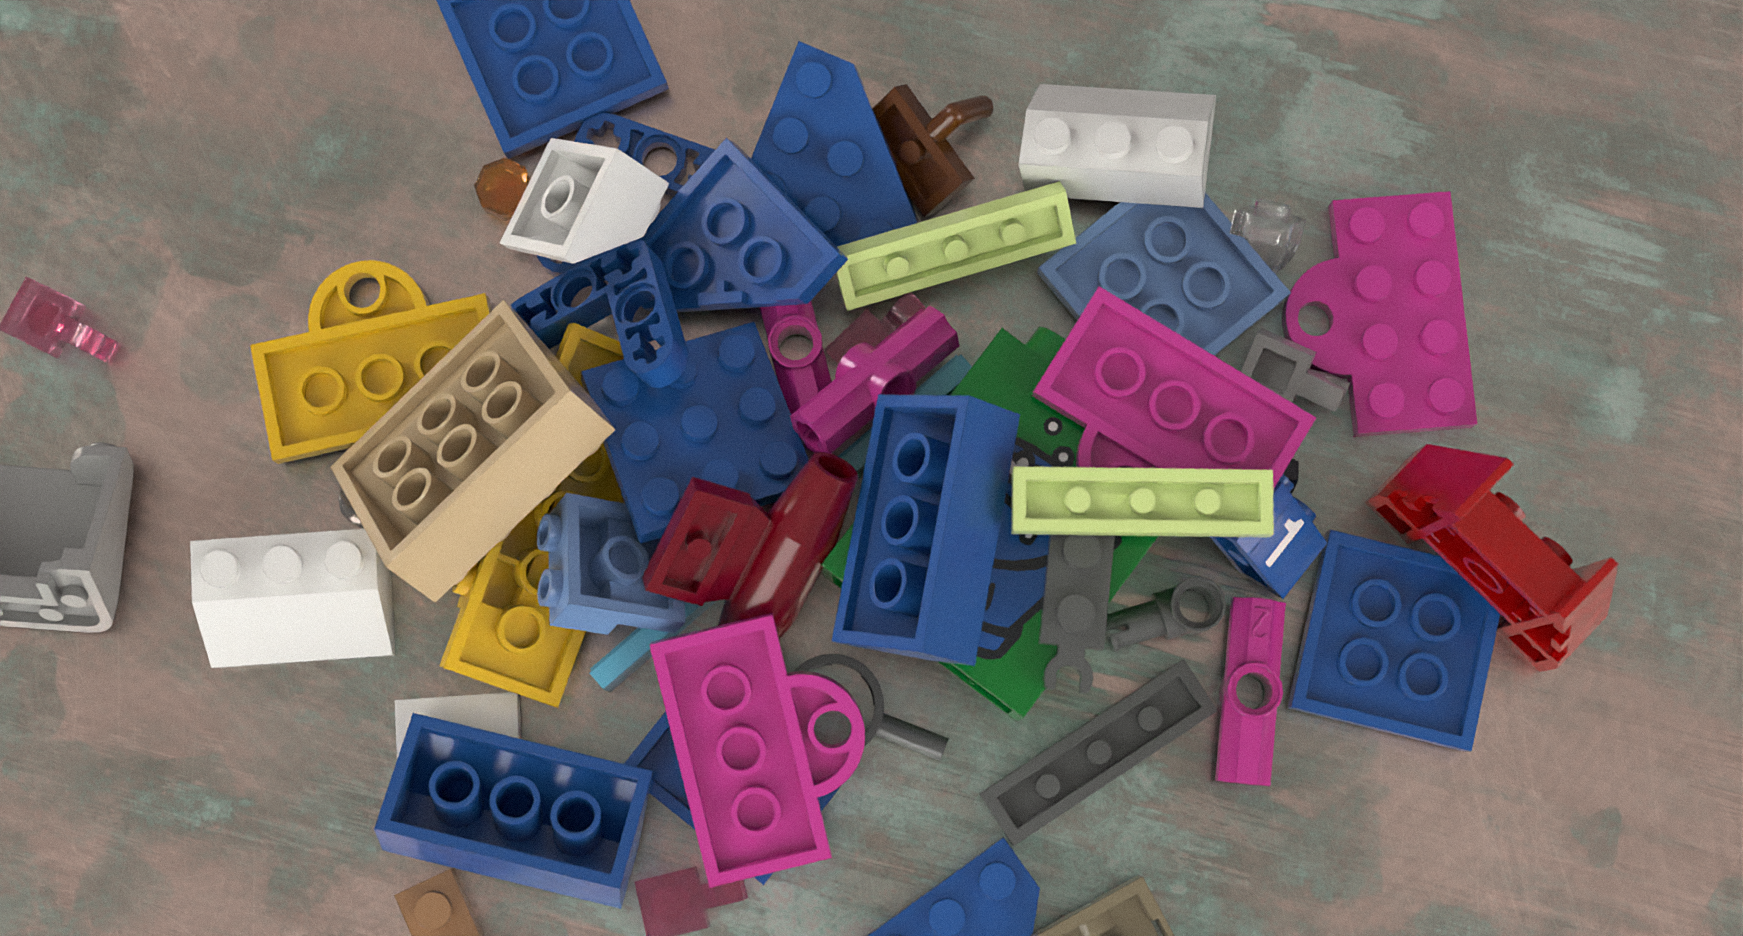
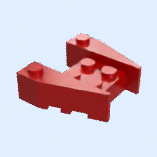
M1431 444L1424 445L1413 452L1364 503L1407 544L1422 538L1505 618L1498 626L1497 631L1538 671L1557 669L1608 616L1618 563L1612 557L1572 569L1570 566L1573 563V559L1561 545L1549 537L1540 539L1523 522L1526 515L1515 501L1504 493L1496 492L1493 494L1490 491L1514 466L1508 458Z

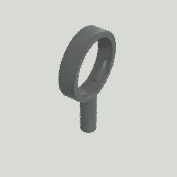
M824 654L805 661L794 670L813 671L832 664L843 665L855 670L868 685L872 694L873 705H875L873 720L865 732L864 747L870 743L874 736H877L928 757L941 760L949 738L885 714L884 698L880 684L874 674L858 660L840 654Z

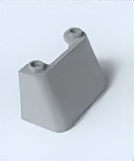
M97 442L90 446L78 448L71 459V470L0 465V626L86 633L103 632L112 626L119 602L134 475V464L127 447H117L109 443Z

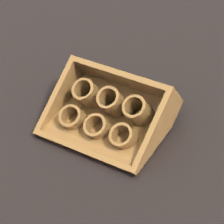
M503 300L330 468L385 567L436 603L453 585L458 584L468 571L497 543L504 540L529 512L542 500L549 497L556 487L579 464L595 453L602 442L616 429L593 398L518 313Z

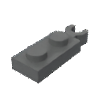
M1049 535L1038 644L1057 647L1056 656L1048 662L1043 672L1045 690L1055 689L1057 682L1056 674L1064 666L1072 667L1078 672V693L1087 694L1091 689L1093 671L1088 661L1084 658L1085 649L1104 650L1115 535Z

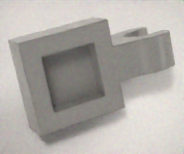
M1263 328L1256 333L1240 371L1293 404L1299 395L1334 412L1337 410L1338 405H1341L1350 385V382L1338 376L1310 369L1317 352Z

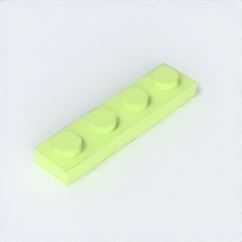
M1059 181L837 246L848 258L847 262L836 272L846 310L860 308L1076 244L1066 190Z
M1013 467L1012 534L1270 537L1274 534L1273 470Z

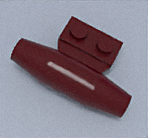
M816 452L768 513L751 497L750 493L692 476L642 576L645 591L703 606L704 602L725 600L718 625L773 613L780 640L795 622L823 570L821 564L837 544L858 480L857 471L847 461L827 452Z

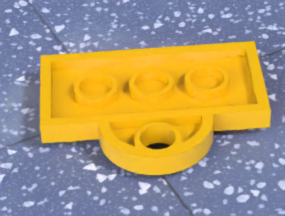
M374 260L357 261L331 273L321 283L312 298L308 313L309 332L250 345L272 461L280 464L350 448L492 311L490 300L486 293L429 305L419 285L402 269L386 262ZM363 278L377 280L380 286L378 299L368 307L358 308L353 306L350 302L352 286Z

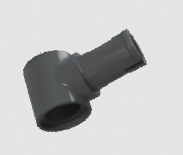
M1201 576L1190 577L1175 587L1153 593L1151 601L1107 613L1106 631L1121 626L1126 628L1124 631L1109 635L1107 640L1111 650L1115 652L1119 651L1120 648L1162 635L1166 640L1183 635H1199L1216 626L1223 618L1226 609L1225 595L1220 586L1211 579ZM1193 590L1201 593L1206 598L1209 612L1203 622L1189 621L1180 611L1179 602L1181 595L1185 591Z

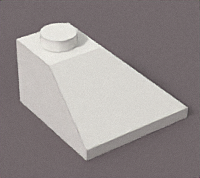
M550 138L500 244L516 251L572 264L644 237L649 225L656 219L660 211V202L669 183L617 148Z

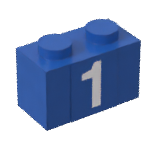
M1282 474L1273 489L1274 534L1272 536L1210 537L1241 575L1281 599L1285 598L1327 544V541L1313 524L1316 514L1306 504L1292 496L1290 492L1294 485L1284 474Z

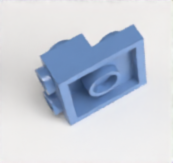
M566 493L551 513L545 514L542 517L537 532V547L539 550L549 553V569H545L541 575L537 597L540 606L549 607L550 626L608 635L618 624L676 633L686 623L685 601L645 591L642 576L661 538L640 544L625 503Z

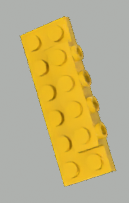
M574 322L568 324L556 354V358L581 386V371L624 359L620 341ZM603 442L599 449L579 464L556 487L549 497L542 500L529 512L504 540L497 543L479 560L458 584L452 586V592L461 595L456 606L461 609L441 659L440 667L558 708L586 631L550 626L549 607L540 606L538 603V585L544 570L549 569V553L538 549L537 532L542 517L545 514H550L566 493L625 503Z

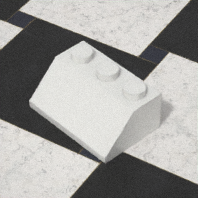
M1039 84L1026 110L1019 158L1024 191L1060 181L1066 190L1067 198L1203 208L1216 95Z
M365 529L190 541L192 604L211 668L395 655L392 571L385 567Z

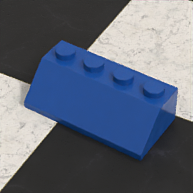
M878 395L832 642L925 660L975 666L1020 414L971 396Z
M413 713L374 831L383 851L621 909L638 851L653 771Z

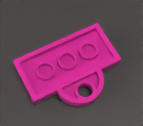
M1451 191L1333 200L1328 209L1334 259L1323 261L1311 267L1290 289L1291 294L1285 299L1282 310L1284 337L1317 352L1310 369L1330 373L1342 379H1347L1350 382L1348 392L1353 437L1474 427L1478 423ZM1306 306H1316L1322 309L1329 319L1327 333L1320 336H1312L1304 332L1298 322L1300 309Z
M1100 286L1032 393L1034 398L1085 428L1077 448L1076 467L1273 470V489L1316 420V417Z
M773 613L652 641L650 649L709 888L832 858L818 797L833 792L851 777L861 760L865 744L863 717L857 702L849 691L836 680L820 673L811 671L787 673ZM827 711L843 713L851 723V730L847 738L837 744H828L820 740L815 733L814 725L821 714Z

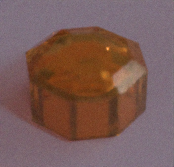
M502 158L483 165L474 188L484 211L507 221L512 218L531 177L525 166L507 158Z

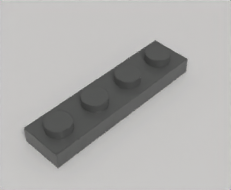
M1183 659L979 793L1012 846H1015L1216 713L1218 709Z

